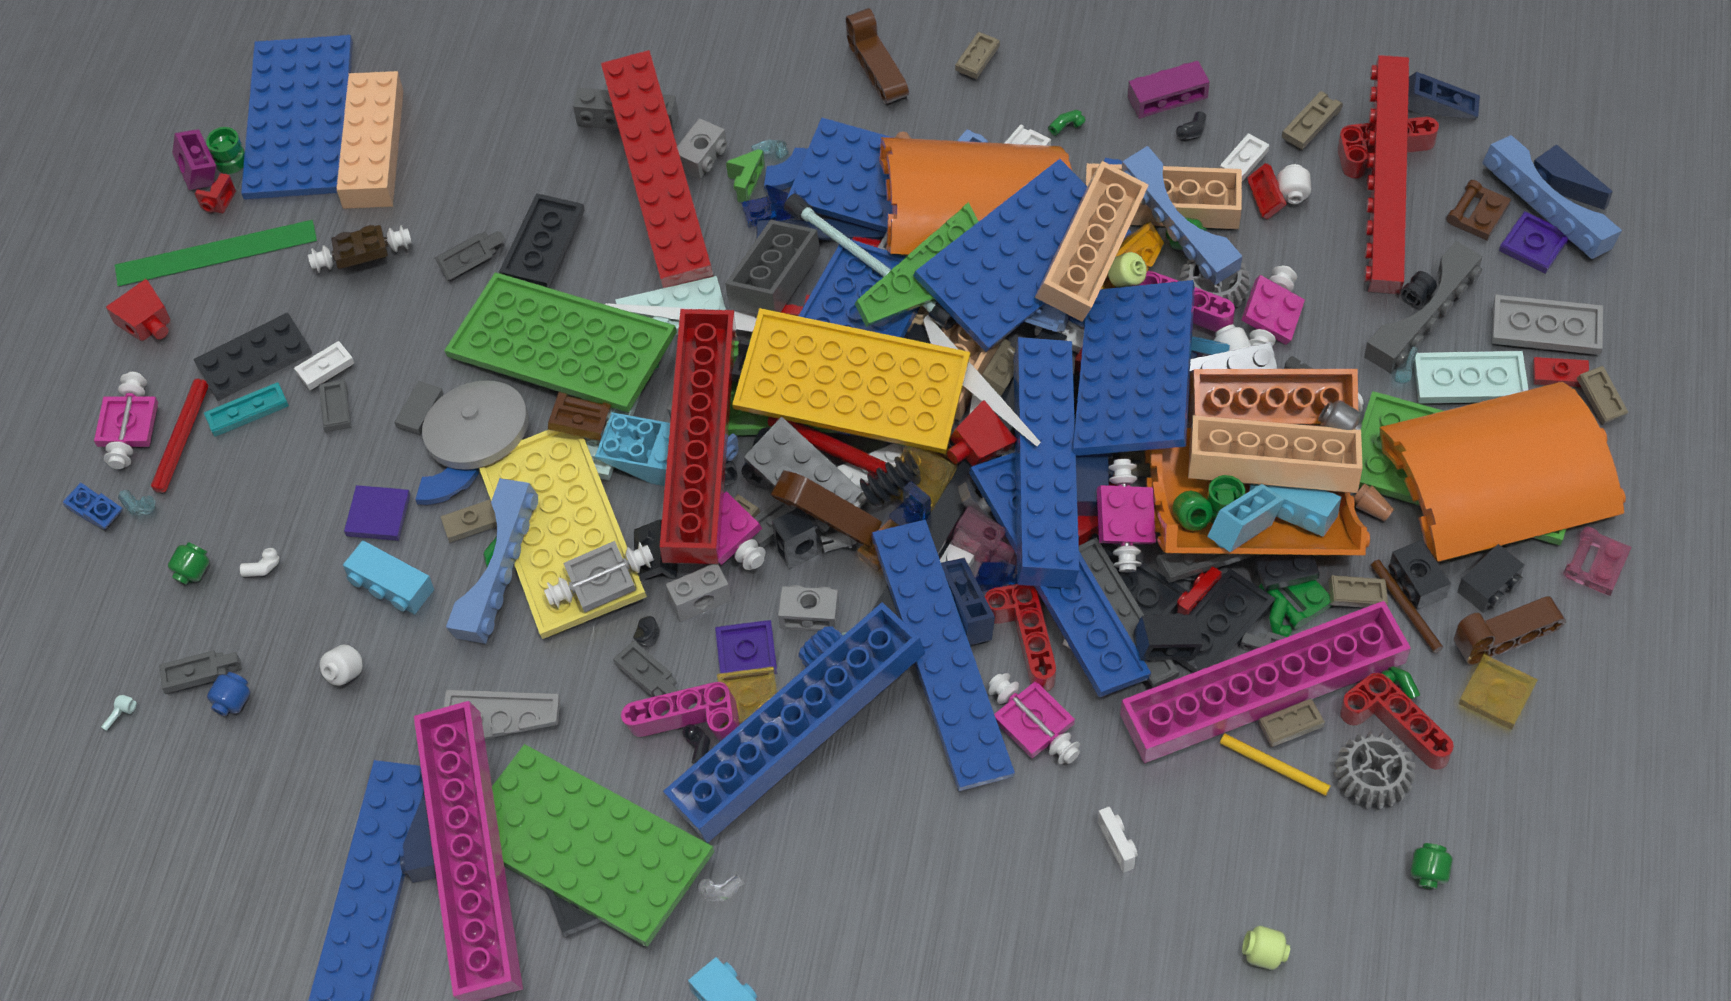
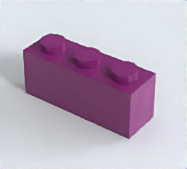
M1197 60L1130 80L1128 83V99L1140 119L1207 99L1210 81Z

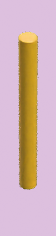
M1224 734L1220 741L1221 745L1324 796H1327L1331 785L1227 734Z

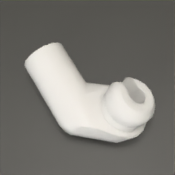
M267 548L263 551V558L258 563H241V577L267 575L279 563L277 551L274 548Z

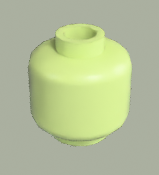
M1128 252L1116 256L1108 272V278L1117 288L1139 285L1145 280L1147 274L1146 264L1137 253Z
M1257 926L1252 931L1249 930L1243 940L1242 953L1246 955V959L1250 964L1274 970L1281 962L1285 963L1290 954V945L1286 944V937L1281 931Z

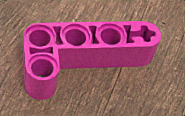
M1147 271L1145 280L1139 285L1178 282V280L1153 271ZM1195 287L1193 324L1215 332L1223 327L1234 324L1235 307L1230 300Z
M713 682L628 703L621 711L622 721L629 731L637 737L682 728L688 724L695 725L707 722L715 737L722 741L739 726L736 700L729 688L722 682ZM724 697L722 701L716 703L719 698ZM697 703L694 708L689 709L692 704ZM669 710L666 715L661 716L664 711ZM728 722L725 727L719 728L723 723Z

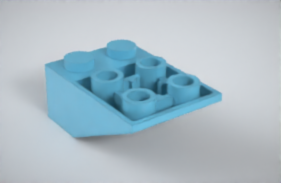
M612 412L597 449L595 459L651 484L665 486L670 423Z

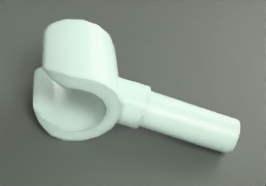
M125 695L117 696L114 702L115 709L101 728L107 731L122 712L133 713L137 702Z

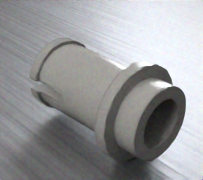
M840 532L820 535L822 543L834 541L833 543L823 545L825 553L847 546L850 549L852 548L851 545L857 544L856 541Z

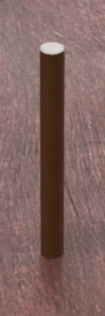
M1379 559L1372 562L1371 568L1379 579H1385L1387 590L1433 653L1441 651L1443 645L1408 600Z

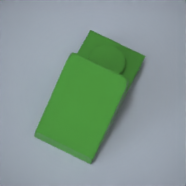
M760 149L731 159L726 163L728 177L735 180L734 190L737 193L738 202L748 203L765 167L764 153Z

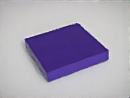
M1524 211L1500 245L1499 251L1546 274L1569 239L1556 226Z
M356 485L344 529L345 535L348 537L399 541L411 495L409 490Z
M771 620L715 627L721 681L778 674Z

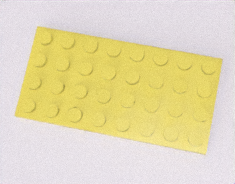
M546 430L521 440L517 447L508 455L490 465L479 468L491 500L499 478L530 483L538 494V505L532 512L529 520V530L523 537L519 558L515 560L514 565L542 639L647 597L638 573L633 571L630 565L628 572L636 590L587 612H584L577 594L573 593L572 590L573 597L571 603L562 600L560 601L559 608L556 603L550 605L544 592L545 589L549 588L547 582L552 586L557 585L559 577L566 580L569 586L568 582H571L563 563L615 541L622 558L628 560L626 557L627 545L584 437Z

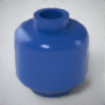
M228 672L227 675H219L207 694V699L213 704L211 709L222 716H227L228 713H239L250 695V689L247 686L248 681L232 672Z

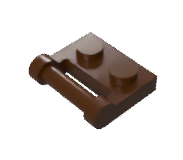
M1470 180L1465 187L1464 195L1455 209L1450 210L1446 220L1450 225L1488 241L1508 209L1511 199L1482 187L1481 183L1476 180ZM1474 197L1480 199L1470 218L1463 217Z
M559 392L548 421V430L601 441L607 420L611 414V405L605 402L601 404L568 397L567 393Z

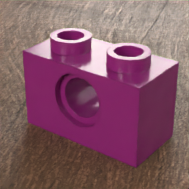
M200 130L175 133L172 154L188 189L212 186L216 164Z

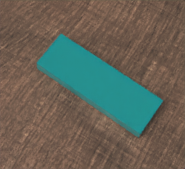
M277 382L206 411L204 415L213 436L216 437L289 407Z

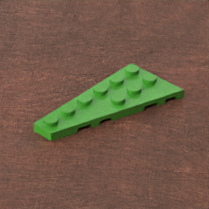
M969 202L854 303L866 327L936 300L913 275L918 268L979 222Z

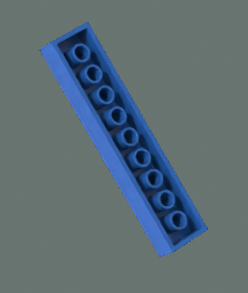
M1018 337L1014 353V413L1041 443L1038 446L1034 445L1015 429V438L1017 439L1015 442L1017 585L1074 588L1079 573L1076 454L1073 450L1075 422L1072 341Z
M883 602L879 604L663 790L672 807L706 843H709L925 654L920 637Z

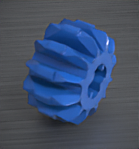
M833 626L824 627L805 642V645L800 648L798 657L802 660L804 666L807 667L843 635L838 630L836 631Z

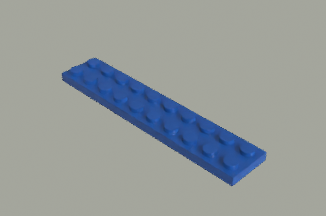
M1014 452L972 466L969 474L991 508V512L1017 555ZM1080 552L1079 573L1074 588L1035 586L1099 698L1149 679L1151 675L1149 668L1144 660H1140L1136 646Z
M926 520L872 532L871 538L898 617L920 637L925 654L915 662V666L958 792L1014 777L1015 772Z
M377 760L373 762L308 1001H373L405 874H403L400 866V856H404L403 843L424 794L421 766Z

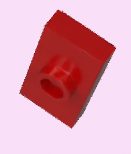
M1265 163L1247 177L1263 218L1268 220L1287 205L1271 165Z
M1534 357L1532 362L1533 385H1551L1564 382L1570 387H1581L1577 377L1589 371V360Z

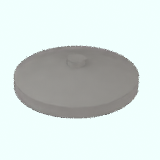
M497 381L471 382L456 387L434 403L424 419L422 436L430 455L440 464L454 469L480 468L502 459L517 447L527 431L529 414L522 396L513 387Z

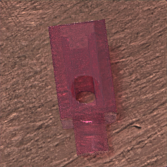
M968 506L955 527L951 545L973 554L975 561L986 566H990L995 556L1009 564L1015 554L1012 546L1003 542L1006 533L1005 528L973 507Z

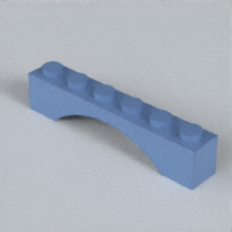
M1510 135L1490 145L1482 164L1546 220L1556 226L1585 254L1593 259L1613 249L1622 230L1604 214L1579 206L1552 189L1535 169L1529 150Z
M1148 146L1122 161L1123 172L1149 185L1141 203L1143 205L1146 204L1151 209L1152 215L1158 223L1162 222L1167 228L1171 239L1179 242L1187 258L1195 261L1204 278L1210 279L1214 285H1217L1241 269L1242 255L1226 237L1214 235L1198 228L1177 211L1170 201L1164 186L1163 163Z
M499 478L491 500L497 522V541L494 553L479 581L454 603L446 628L456 639L486 644L488 636L494 630V619L498 609L502 607L506 585L511 581L515 560L519 558L523 537L529 530V520L533 510L538 505V494L530 483Z

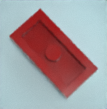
M1214 566L1206 574L1202 572L1195 580L1189 593L1185 591L1179 597L1177 613L1188 615L1220 580L1222 572Z

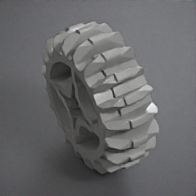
M1188 260L1187 264L1183 265L1181 275H1179V281L1193 280L1196 288L1226 298L1234 304V307L1238 308L1242 301H1245L1247 298L1248 290L1250 289L1249 271H1246L1245 263H1241L1239 271L1217 285H1214L1210 279L1203 277L1199 266L1194 260Z
M1371 731L1367 733L1366 739L1361 734L1355 737V741L1349 739L1345 747L1340 748L1339 757L1335 761L1337 768L1335 770V778L1340 779L1338 782L1339 788H1347L1345 791L1346 798L1354 795L1356 805L1362 800L1366 802L1365 805L1368 809L1372 803H1376L1379 810L1383 808L1384 802L1390 807L1395 805L1396 800L1401 802L1405 797V793L1408 794L1411 791V784L1416 777L1415 773H1413L1416 767L1415 762H1411V752H1404V743L1395 745L1394 736L1386 740L1384 739L1383 732L1378 737H1374ZM1361 756L1362 765L1359 766L1358 770L1353 771L1352 762ZM1397 770L1398 779L1389 784L1388 775L1391 774V771Z

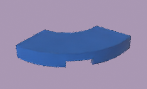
M794 148L792 155L785 162L767 166L764 190L779 191L792 187L808 148Z
M448 467L443 472L434 476L422 477L415 499L417 505H431L450 500L451 496L463 489L466 490L474 482L480 469H454Z

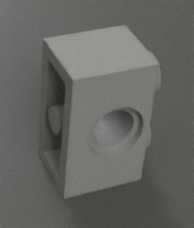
M700 118L677 146L684 173L701 180L704 174L712 169L714 161L727 148L725 129Z
M712 564L666 584L669 601L680 622L731 601L728 582L718 564Z
M800 585L782 586L778 614L780 629L817 632L828 626H833L836 629L839 610L838 589H831L829 587L804 588ZM807 605L815 606L811 609L804 608Z

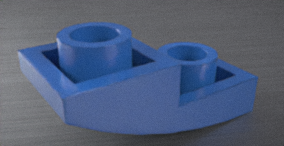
M81 482L63 501L64 507L104 530L123 511V508L102 493L98 495Z

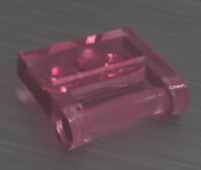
M1584 527L1580 534L1581 541L1571 563L1566 565L1563 574L1569 580L1611 596L1632 547L1603 536L1594 528ZM1591 545L1598 547L1599 550L1589 573L1582 571L1581 567Z

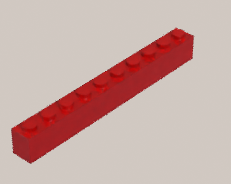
M1378 55L1376 65H1371L1370 80H1374V87L1370 88L1369 102L1374 103L1373 108H1370L1369 124H1373V131L1370 130L1368 136V146H1372V153L1369 152L1367 168H1372V174L1368 175L1367 190L1371 191V197L1367 198L1366 213H1370V220L1366 222L1365 235L1370 236V243H1366L1365 259H1369V266L1365 267L1364 282H1368V292L1400 294L1404 284L1409 57Z

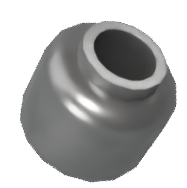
M1341 400L1334 403L1329 402L1318 418V421L1321 422V427H1332L1342 430H1360L1362 424L1359 423V411Z

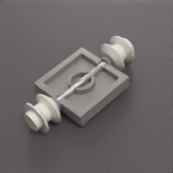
M613 541L563 563L571 582H568V586L567 581L561 577L558 578L557 585L552 586L547 582L549 588L545 589L544 592L550 605L556 603L559 608L560 601L562 600L571 603L573 597L572 590L573 593L577 594L584 612H587L635 591V585L628 572V569H630L629 565L637 573H640V566L647 565L651 568L649 562L654 561L648 545L642 547L639 542V547L635 551L627 547L626 557L628 560H626V558H622L616 542Z

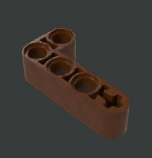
M867 8L846 16V36L849 47L883 103L888 104L908 96L909 89L906 80L877 35V23L872 10Z
M783 470L771 493V496L789 506L799 508L867 547H870L873 542L871 538L872 532L879 531L882 525V521L797 473Z
M1546 596L1486 621L1480 613L1468 615L1459 622L1453 640L1469 665H1474L1549 635L1563 627L1566 619L1552 597Z

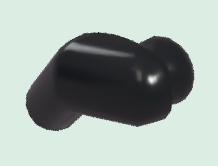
M1196 112L1192 122L1178 126L1176 129L1177 137L1179 139H1192L1201 136L1207 118L1204 112Z
M688 724L684 727L682 734L694 748L692 763L695 764L709 752L710 738L700 727Z

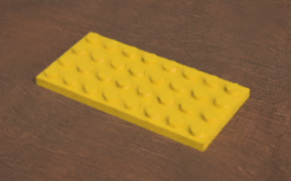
M759 308L732 405L733 409L779 419L783 417L788 421L946 454L970 359V352Z

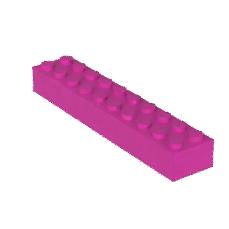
M1381 601L1125 698L1121 703L1120 716L1145 764L1252 723L1308 699L1317 698L1361 681L1372 673H1381L1388 670L1389 667L1403 665L1407 661L1411 647L1385 601Z
M470 701L415 715L414 722L453 997L459 1001H482L523 990L481 712Z

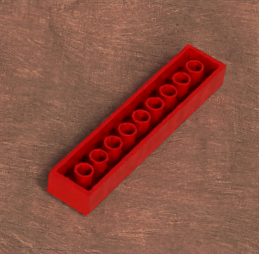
M650 50L601 63L663 288L714 277Z
M680 309L660 536L662 563H719L732 388L731 373L733 370L736 335L734 310Z

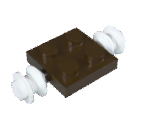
M368 225L358 231L341 232L335 237H331L332 254L324 245L320 252H316L311 248L312 254L308 255L312 270L317 269L318 273H320L321 267L324 266L331 270L333 260L336 261L337 268L341 269L388 256L386 247H389V244L390 248L396 253L400 246H404L408 250L407 244L412 243L408 228L403 230L402 225H400L399 231L396 232L389 228L387 232L388 239L384 237L381 225Z

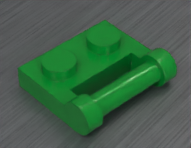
M1316 580L1282 587L1303 610V612H1298L1290 602L1288 604L1285 614L1290 619L1289 623L1294 629H1299L1333 606L1331 605L1330 595ZM1261 583L1260 586H1259V588H1261L1262 590H1264V588H1263V586H1262V583ZM1278 589L1265 591L1274 598L1281 597L1286 599Z

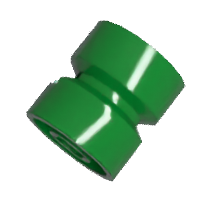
M219 127L209 133L206 138V144L217 170L224 174H234L243 169L245 151L236 130L230 127Z
M1222 475L1216 477L1210 483L1207 500L1213 508V516L1210 521L1212 524H1214L1222 508L1245 494V487L1238 478Z

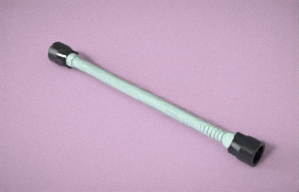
M794 193L787 198L784 210L790 215L802 221L812 223L884 277L891 271L890 268L817 216L813 211V206L807 203L800 195ZM934 300L922 305L929 312V316L945 330L951 329L956 324V320L937 301Z

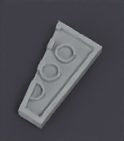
M446 690L444 707L470 701L481 712L484 738L489 739L558 725L561 697L559 694Z

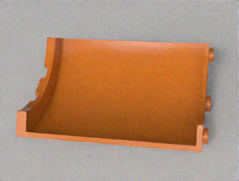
M881 137L879 163L884 174H889L890 179H886L887 201H891L893 214H888L886 250L891 254H910L968 202L978 221H980L1058 159H1061L1071 169L1068 153L1061 146Z
M1564 382L1379 427L1383 454L1393 462L1397 469H1404L1408 476L1405 478V484L1413 502L1419 501L1423 513L1419 521L1424 543L1437 562L1493 548L1498 544L1501 546L1625 514L1623 504L1626 501L1624 490L1620 487L1614 461L1607 444V434L1603 428L1599 427L1595 417L1576 390Z
M1187 428L1186 447L1145 450V463H1150L1151 478H1146V487H1153L1155 532H1160L1161 536H1158L1157 541L1165 553L1366 554V548L1370 544V534L1355 512L1353 495H1350V492L1330 490L1326 491L1341 496L1338 517L1324 537L1275 517L1270 527L1229 552L1225 548L1219 547L1215 541L1208 537L1213 526L1211 522L1201 530L1191 531L1181 526L1172 514L1173 502L1179 494L1185 491H1195L1207 499L1209 485L1212 480L1188 478L1191 428ZM1243 483L1245 494L1250 491V483Z

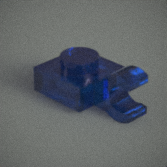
M982 562L975 579L982 591L1002 587L1003 584L1015 585L1017 584V574L1014 573L1016 566L1006 564L1005 562Z

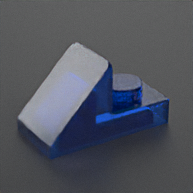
M765 185L766 197L742 202V209L748 228L757 226V221L794 218L784 210V204L789 193Z
M910 481L903 487V503L889 515L899 526L927 520L931 513V497Z

